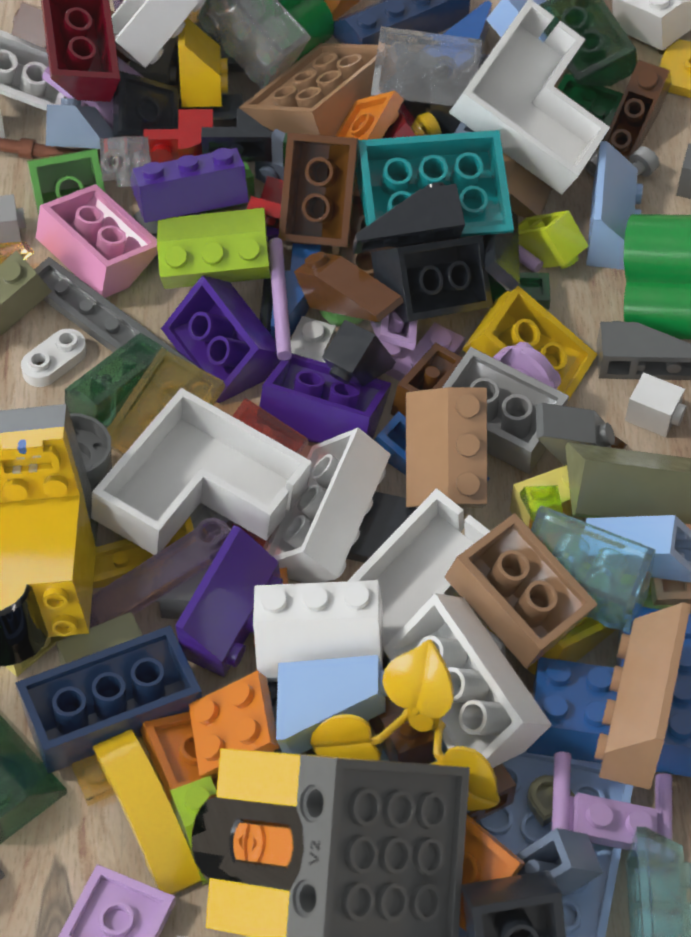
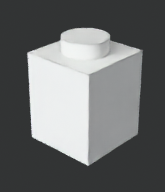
M643 372L629 399L625 421L666 437L672 425L679 426L684 417L687 406L681 403L685 389Z

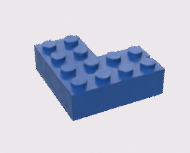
M625 604L618 633L617 653L622 633L630 635L634 618L661 609ZM691 614L688 617L665 740L655 771L691 777ZM543 657L538 659L532 697L552 725L526 750V753L554 757V754L557 752H567L571 754V759L602 763V760L595 759L594 756L600 733L608 735L610 728L609 725L602 724L607 699L616 700L617 692L609 690L614 668ZM617 658L616 666L623 667L624 659Z

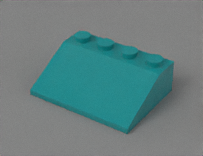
M500 130L359 140L356 174L366 226L418 190L424 189L425 186L431 183L443 182L445 185H457L465 221L461 237L513 233L514 226Z

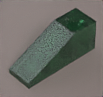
M141 332L65 389V404H67L69 413H80L93 417L108 428L118 420L168 355V349Z

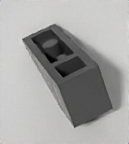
M600 321L596 343L599 378L640 379L644 372L661 380H691L690 343L638 322Z

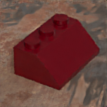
M41 0L51 80L78 101L111 102L120 81V73L109 0Z

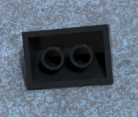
M483 235L371 252L374 278L403 298L404 302L394 310L403 322L493 307L488 272L485 271Z

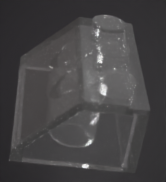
M381 26L371 96L395 90L407 101L453 107L482 66L483 40Z

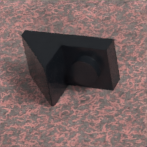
M237 109V127H202V155L213 153L221 148H237L243 162H272L271 131L243 110Z

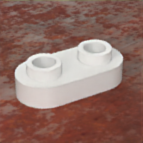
M62 329L51 335L23 357L21 369L24 380L35 387H44L55 382L85 358L87 350L84 336L74 329Z

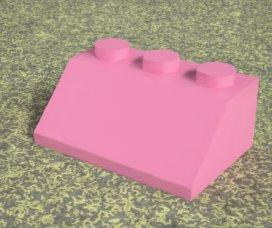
M96 184L40 205L36 239L81 281L104 298L129 288L158 254L157 239Z

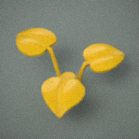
M431 639L397 656L386 667L382 681L388 697L399 707L408 709H405L380 734L372 736L371 728L364 718L352 714H341L322 722L311 736L310 745L318 756L380 761L381 755L375 745L382 743L401 725L409 721L410 725L418 731H435L433 755L437 761L431 764L470 768L467 810H484L492 808L500 802L494 770L480 752L464 746L452 747L446 751L445 755L442 751V736L446 724L441 719L453 704L454 689L446 663Z

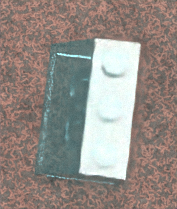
M541 505L537 511L531 531L598 603L596 608L587 617L599 621L608 628H617L629 633L634 618H637L648 595L656 549Z
M636 827L626 860L630 937H690L691 903L687 902L686 888H691V863L684 862L683 846L647 827Z

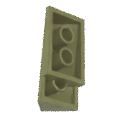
M570 442L565 445L573 517L607 518L676 515L684 524H691V458Z

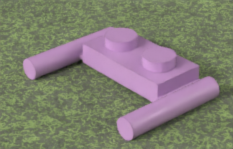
M557 752L554 754L552 831L560 828L588 834L591 843L649 855L653 854L660 859L672 857V776L670 774L660 773L655 776V808L583 793L570 796L571 754L567 752Z

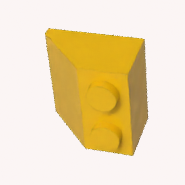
M186 18L184 20L185 26L178 34L181 107L222 106V94H228L227 58H221V49L217 42L189 18Z

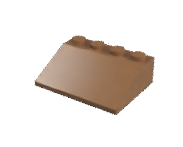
M320 43L242 104L239 109L272 131L277 129L284 133L335 136L355 100L382 94L383 87L401 70L394 45Z

